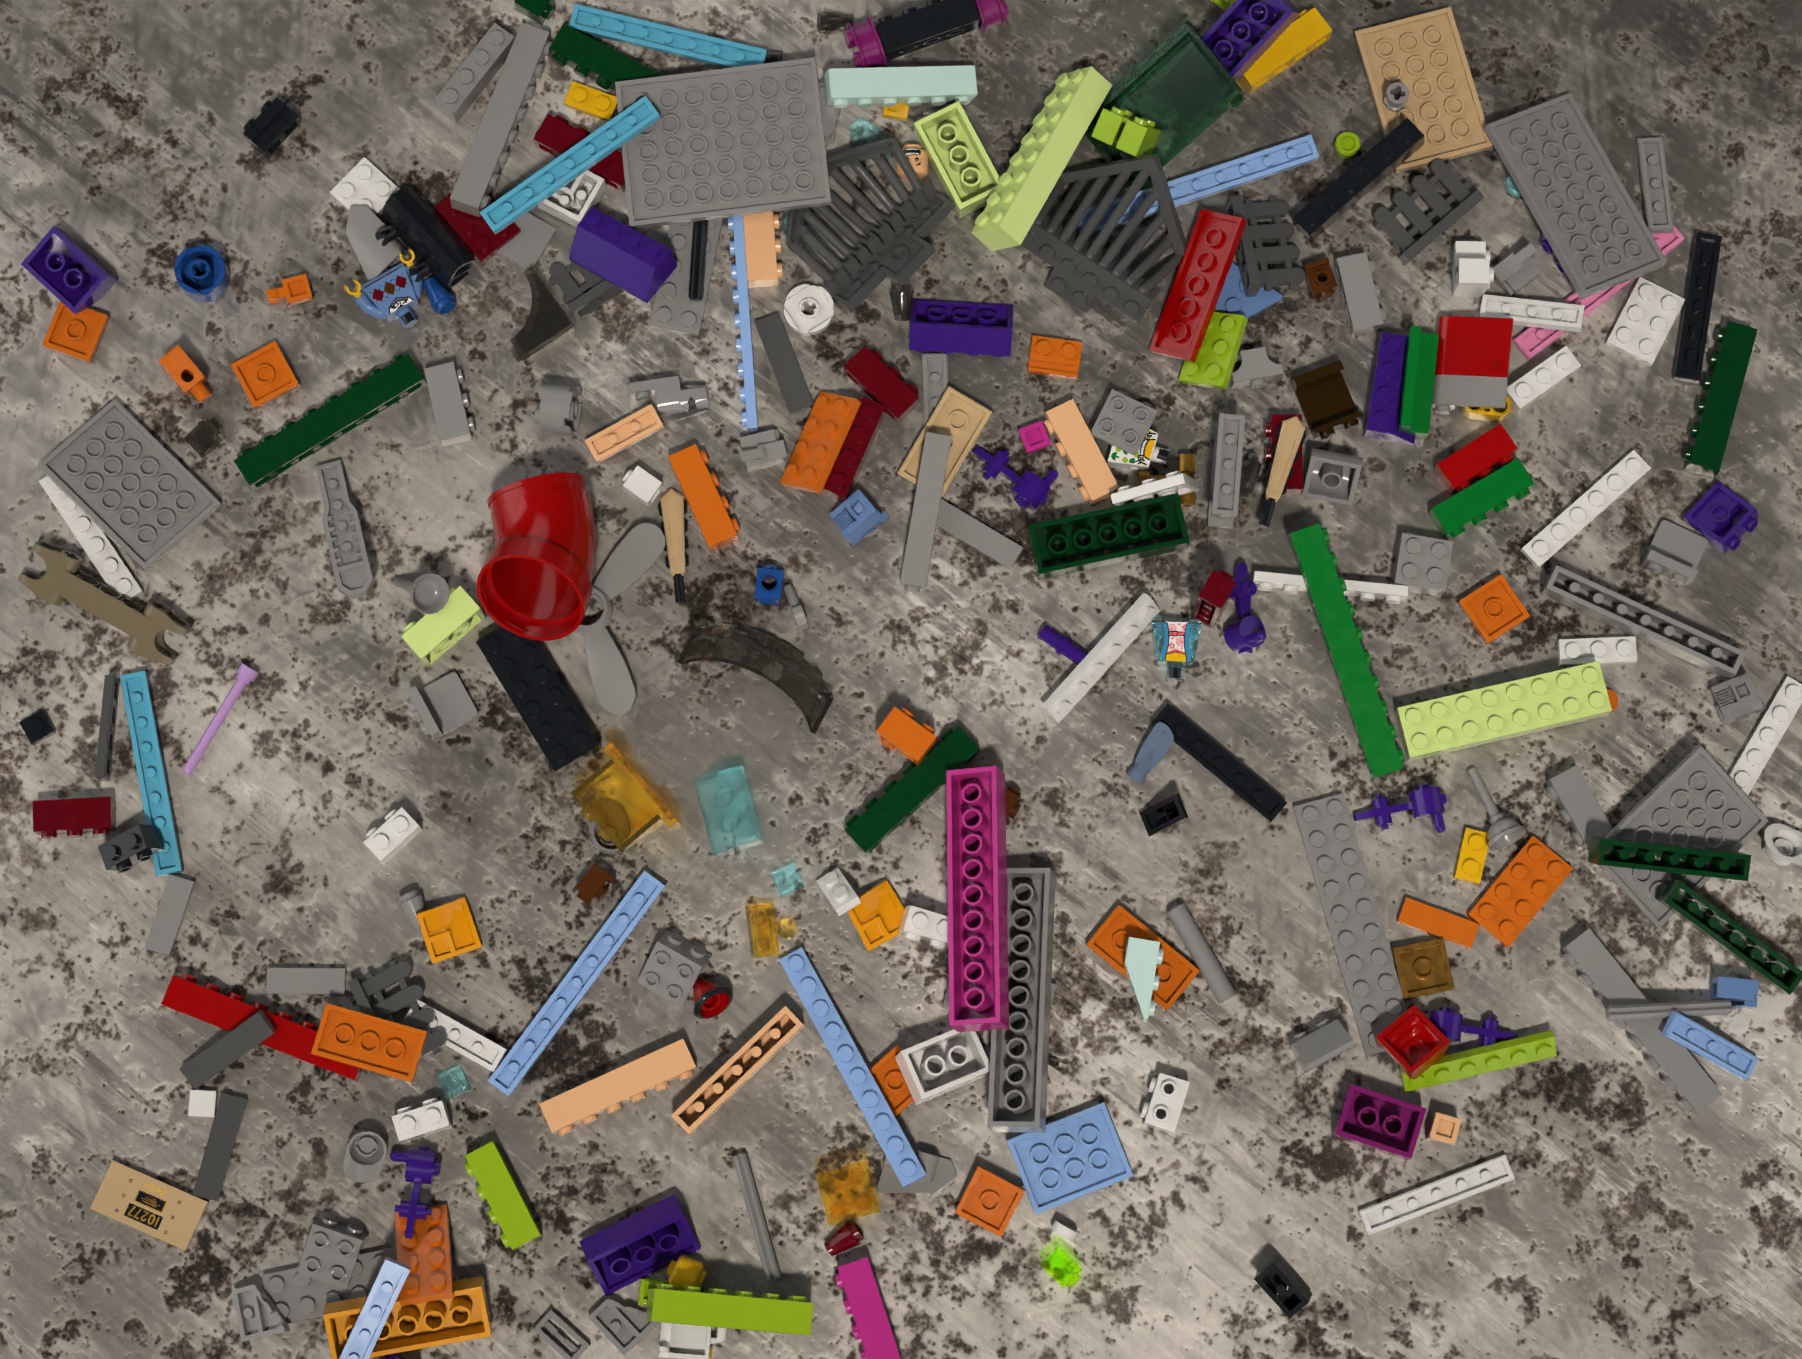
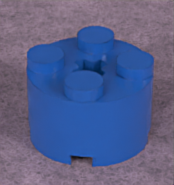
M207 245L189 247L181 252L176 259L174 266L176 280L184 293L191 299L212 303L226 291L230 281V271L222 256L214 248ZM200 272H201V273H205V272H206L205 275H201L200 277L198 276V274H199Z

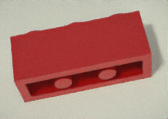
M1499 424L1437 463L1434 471L1450 494L1456 491L1461 492L1471 486V481L1479 477L1481 480L1493 473L1492 468L1498 464L1503 467L1514 460L1513 455L1518 448L1503 426Z

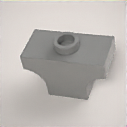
M1265 347L1240 351L1238 357L1240 368L1232 372L1230 383L1232 389L1250 385L1251 388H1260L1265 386L1266 382L1282 380L1284 374L1282 364H1276L1268 358Z

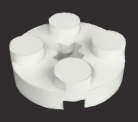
M802 284L795 287L788 293L784 304V317L787 324L803 336L815 335L824 331L834 318V303L831 295L820 286ZM804 305H814L816 307L813 310L814 314H804Z

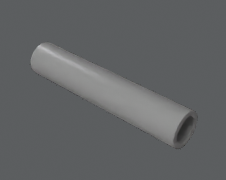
M1183 903L1166 913L1217 1002L1220 1004L1236 995L1235 989L1186 905Z

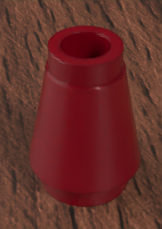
M854 1221L849 1224L846 1222L824 1243V1246L833 1257L836 1254L860 1245V1241L865 1239Z

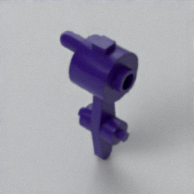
M978 446L973 449V454L986 463L982 469L985 473L982 477L985 480L989 478L994 480L998 474H1001L1015 485L1011 488L1010 492L1015 497L1013 500L1024 509L1028 507L1031 510H1035L1039 505L1044 506L1049 500L1047 495L1051 491V484L1058 477L1057 470H1050L1043 479L1029 470H1026L1020 477L1006 467L1010 461L1008 457L1010 453L1007 450L1003 452L998 450L991 456Z
M1242 562L1236 565V584L1230 597L1236 602L1238 617L1236 621L1226 626L1224 638L1232 651L1248 655L1253 653V648L1260 646L1264 642L1266 633L1263 623L1257 617L1250 616L1251 596L1256 593L1257 587L1252 580H1249L1247 565Z
M1431 784L1416 786L1415 791L1408 793L1410 802L1389 806L1388 798H1382V794L1375 795L1376 800L1372 801L1373 810L1353 814L1354 821L1375 818L1377 827L1382 826V830H1388V825L1393 823L1391 815L1412 811L1413 819L1433 817L1436 832L1443 833L1445 831L1443 814L1445 813L1444 805H1447L1446 795L1441 793L1440 787H1431Z
M1440 1007L1439 1011H1431L1430 1018H1428L1450 1042H1460L1461 1033L1481 1036L1480 1046L1495 1044L1497 1039L1511 1040L1518 1037L1516 1033L1499 1031V1021L1494 1020V1015H1488V1019H1483L1482 1028L1462 1025L1463 1015L1455 1013L1454 1008Z
M419 1146V1150L409 1149V1152L393 1151L390 1154L392 1161L406 1163L405 1181L414 1183L411 1200H401L400 1205H395V1211L399 1212V1217L407 1218L405 1238L413 1239L417 1219L426 1220L427 1215H432V1209H428V1203H420L422 1185H432L435 1176L439 1177L441 1161H437V1152L430 1151L427 1146Z

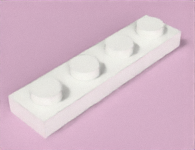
M1483 294L1479 317L1513 318V325L1581 333L1585 305Z
M420 1000L416 1001L420 1010L423 1008L434 1010L436 1018L428 1026L432 1033L441 1031L446 1034L447 1043L445 1045L495 1072L507 1049ZM411 1008L406 1017L414 1014Z

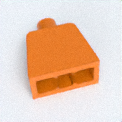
M179 345L158 360L162 368L187 397L193 394L201 404L212 395L204 385L207 381L205 376ZM187 375L194 377L190 382H186L184 378Z

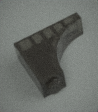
M532 266L524 271L525 278L532 292L530 315L524 327L510 340L513 347L510 349L511 354L518 363L522 361L526 367L576 334L574 325Z

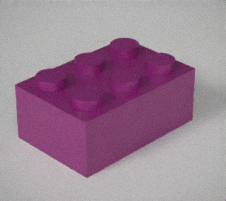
M1350 1084L1347 1086L1332 1136L1408 1161L1412 1159L1426 1108Z

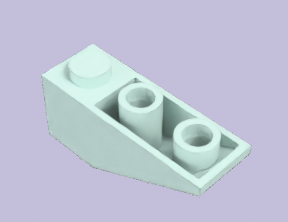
M1129 937L1124 968L1142 1021L1147 1022L1149 1016H1154L1156 1001L1151 1000L1152 991L1158 990L1160 975L1155 974L1156 965L1162 964L1164 949H1159L1160 942Z

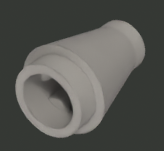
M417 889L398 897V900L400 902L399 907L416 930L420 928L416 913L425 911L422 894L419 895Z

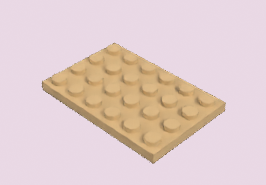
M1451 7L1354 32V38L1384 137L1406 118L1424 135V145L1394 170L1395 174L1430 165L1436 159L1447 161L1492 149L1493 144L1484 130L1487 124ZM1401 82L1407 86L1409 96L1404 108L1393 112L1384 105V97L1392 83ZM1394 94L1395 100H1399L1398 94Z

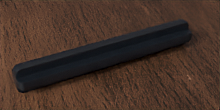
M708 220L693 222L688 297L692 301H702Z

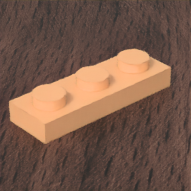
M650 404L584 441L596 463L599 464L663 429L664 425L654 407Z

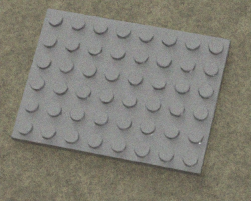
M815 57L615 82L618 114L646 96L661 117V119L621 146L629 226L632 229L832 205Z

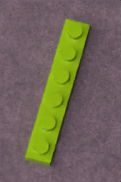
M1552 1030L1444 1055L1416 1079H1411L1403 1071L1402 1066H1400L1402 1087L1405 1092L1556 1057L1555 1035Z

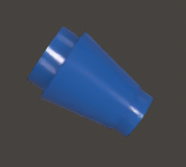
M435 277L428 278L423 283L434 312H438L439 315H445L455 308V297Z

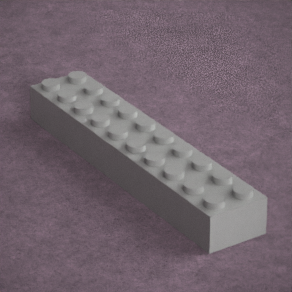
M1007 868L1009 1029L991 1030L987 1127L993 1132L1045 1133L1056 881V875L1051 868Z

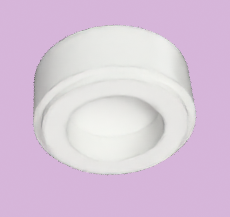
M1055 1220L1051 1227L1052 1231L1070 1241H1074L1078 1235L1076 1230L1058 1220Z

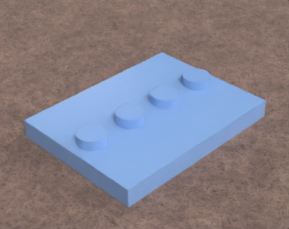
M1104 1102L1047 1124L1045 1133L1027 1132L1006 1140L1035 1215L1133 1177Z

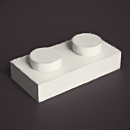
M839 868L816 880L819 888L838 916L861 903Z

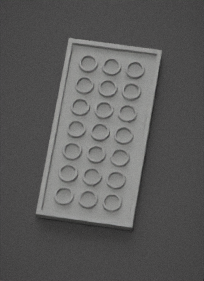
M1571 93L1487 124L1484 130L1581 300L1666 265L1667 260Z

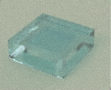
M794 863L770 874L781 898L805 888Z
M460 1065L436 1076L447 1101L471 1090Z

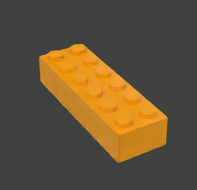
M483 1276L453 1281L454 1298L401 1306L398 1295L369 1358L490 1337L492 1334V1321ZM368 1296L325 1304L323 1317L332 1359H339Z

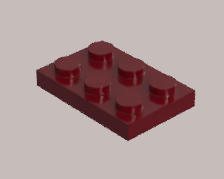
M451 194L434 206L436 211L482 265L497 254L496 251L521 233L520 229L513 222L495 235L482 216L477 217L453 209L450 202ZM491 196L490 205H491L493 202H495V200L492 198V196Z

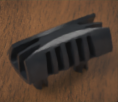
M410 187L393 193L386 201L380 217L387 226L375 233L377 241L384 238L382 246H386L399 237L408 248H412L414 255L420 261L414 267L409 268L410 277L418 274L415 282H420L432 273L448 291L469 275V263L474 262L476 259L447 223Z

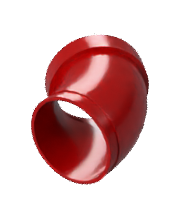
M561 472L539 475L514 482L495 491L487 499L488 507L491 510L495 548L487 556L478 575L476 583L477 595L486 613L497 624L513 634L532 640L550 641L570 635L582 622L592 596L591 582L595 567L596 533L591 500L583 475Z

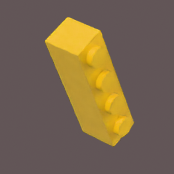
M1315 7L1310 11L1303 10L1239 81L1248 93L1251 94L1328 41L1333 30Z

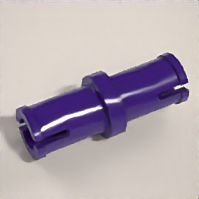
M1046 625L1038 636V639L1056 650L1055 653L1059 656L1061 654L1077 664V666L1088 655V652L1072 643L1070 637L1062 636L1049 627V625Z

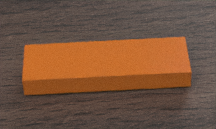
M1407 897L1404 900L1397 923L1438 938H1444L1446 941L1468 949L1472 948L1480 925Z

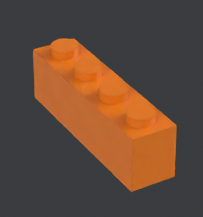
M694 444L669 455L670 465L710 553L738 541L737 532H740V528L735 517L729 518L726 510L730 509L725 495L719 496L716 487L720 485L715 473H709L706 467L709 460L704 449L699 451L697 445Z

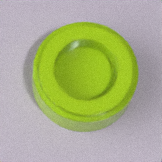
M1353 132L1339 134L1334 144L1336 153L1343 158L1354 157L1360 148L1359 137Z

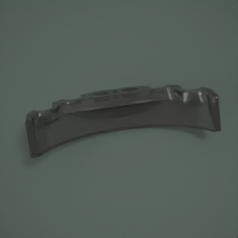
M722 622L721 626L704 627L703 624L695 627L677 661L680 664L695 661L724 662L745 668L764 677L779 687L794 701L803 713L810 732L816 734L833 701L832 692H828L821 679L823 676L822 672L817 666L812 667L803 658L805 655L803 652L786 640L780 639L774 634L757 627L750 626L749 629L736 627L733 622Z

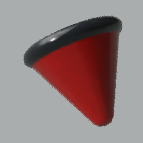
M698 976L693 986L694 1015L700 1020H709L720 1015L731 1004L733 992L728 987L720 986Z

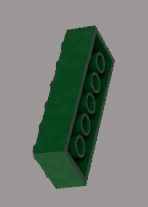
M1178 493L1030 524L1027 527L1038 580L1188 549L1190 543Z

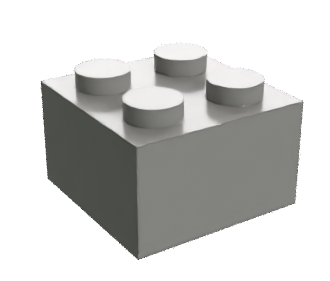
M1402 533L1398 541L1392 584L1408 586L1409 592L1442 597L1447 586L1453 541Z

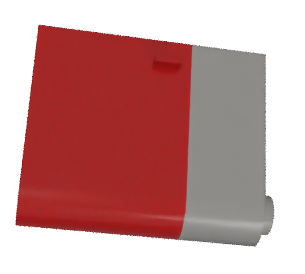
M1439 317L1437 330L1439 338L1431 407L1435 409V413L1450 414V411L1455 410V406L1506 408L1513 318Z

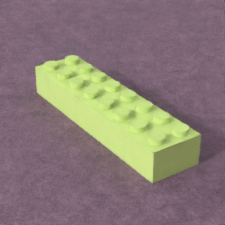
M1092 66L1063 73L1057 78L1055 82L1056 87L1045 99V106L1041 113L1034 118V125L1030 132L1023 137L1019 151L1010 159L1008 170L999 178L997 189L988 197L986 208L976 218V225L971 233L990 250L996 251L1022 244L1112 87V84Z
M1596 661L1398 707L1395 711V716L1407 762L1608 716L1612 708L1600 663Z

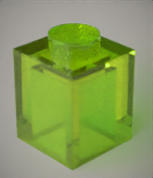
M1061 1247L1040 1266L1062 1289L1066 1285L1071 1289L1081 1279L1078 1273L1082 1269Z

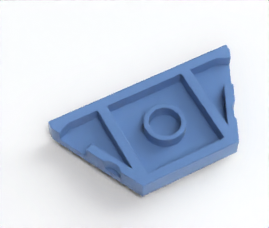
M1232 263L1214 312L1244 315L1248 319L1251 316L1260 314L1264 309L1273 304L1280 303L1284 296L1274 289L1264 291V287H1260L1255 297H1246L1240 269Z

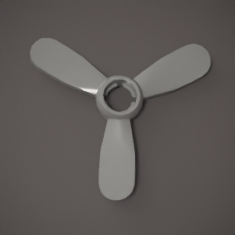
M641 523L635 526L612 552L595 582L591 585L592 598L600 604L601 611H603L602 616L600 615L595 622L587 625L580 623L579 627L573 632L584 637L588 669L600 704L607 712L616 715L627 713L633 708L637 700V693L625 659L606 628L613 617L611 602L635 584L650 569L665 548V536L662 530L651 523Z

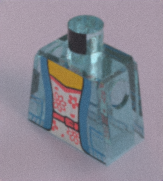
M1152 621L1151 633L1156 665L1167 666V680H1182L1183 667L1193 666L1202 622Z

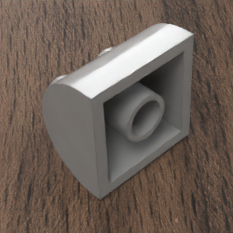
M1312 448L1306 468L1302 496L1352 506L1363 458Z

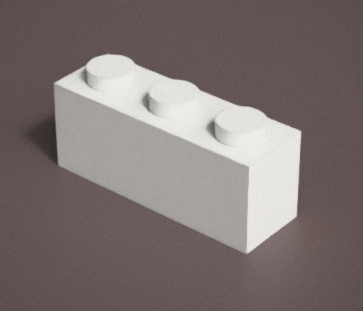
M1567 346L1507 387V396L1512 402L1511 411L1515 416L1578 372L1581 364Z

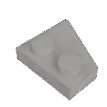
M260 1284L232 1290L241 1342L290 1331L289 1325Z
M608 1298L588 1316L624 1356L660 1323L645 1321L646 1312Z

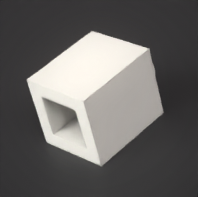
M638 465L634 471L630 469L622 480L624 482L622 485L624 491L647 508H650L664 489L661 481Z

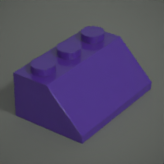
M55 226L52 227L21 263L26 270L76 315L102 299L117 281L106 268L69 234Z

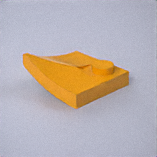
M886 879L859 895L858 898L861 903L847 911L867 951L901 934L898 931L905 909Z
M464 896L416 913L432 964L482 947Z

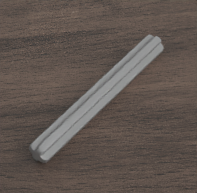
M1724 999L1608 1006L1605 1009L1608 1021L1669 1018L1672 1011H1676L1685 1017L1728 1015L1732 1012V1004L1730 1000Z
M746 1153L733 1156V1161L765 1276L768 1282L780 1279V1272Z

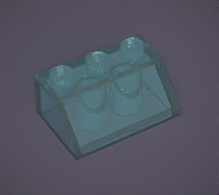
M743 765L720 770L694 781L713 857L763 844Z

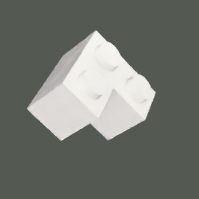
M587 170L576 178L571 189L564 186L541 202L538 208L577 228V225L591 208H596L607 189L605 179Z
M1455 241L1452 247V297H1483L1486 289L1490 288V282L1493 283L1494 268L1490 267V250H1486V242Z

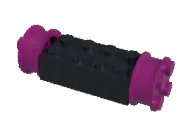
M931 0L926 3V7L918 10L916 7H911L902 11L903 15L895 18L892 15L883 17L878 20L879 23L874 25L869 15L866 16V20L854 25L848 22L846 23L845 35L843 36L847 48H852L854 58H852L854 68L887 67V61L964 35L978 28L984 34L987 28L998 24L1004 27L1006 26L1009 10L1005 0Z

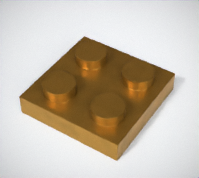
M1444 938L1391 949L1403 1000L1455 989Z

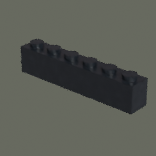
M1406 118L1293 217L1294 226L1311 243L1423 146L1424 135Z

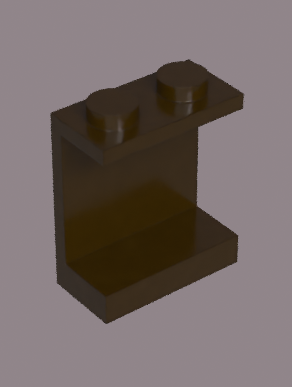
M1341 360L1298 375L1292 379L1291 386L1313 439L1318 437L1327 439L1335 435L1336 430L1342 428L1345 431L1351 430L1359 425L1358 422L1363 417L1362 411L1357 412L1343 378L1344 367Z

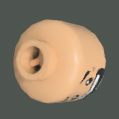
M918 144L904 145L902 150L919 179L926 177L929 172V157L926 150ZM896 160L897 175L905 178V182L910 183Z

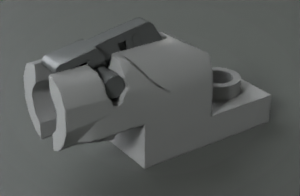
M679 376L628 383L631 399L647 401L651 399V396H656L659 414L664 416L671 415L676 421L707 412L710 409L706 384L684 385L685 388H681Z

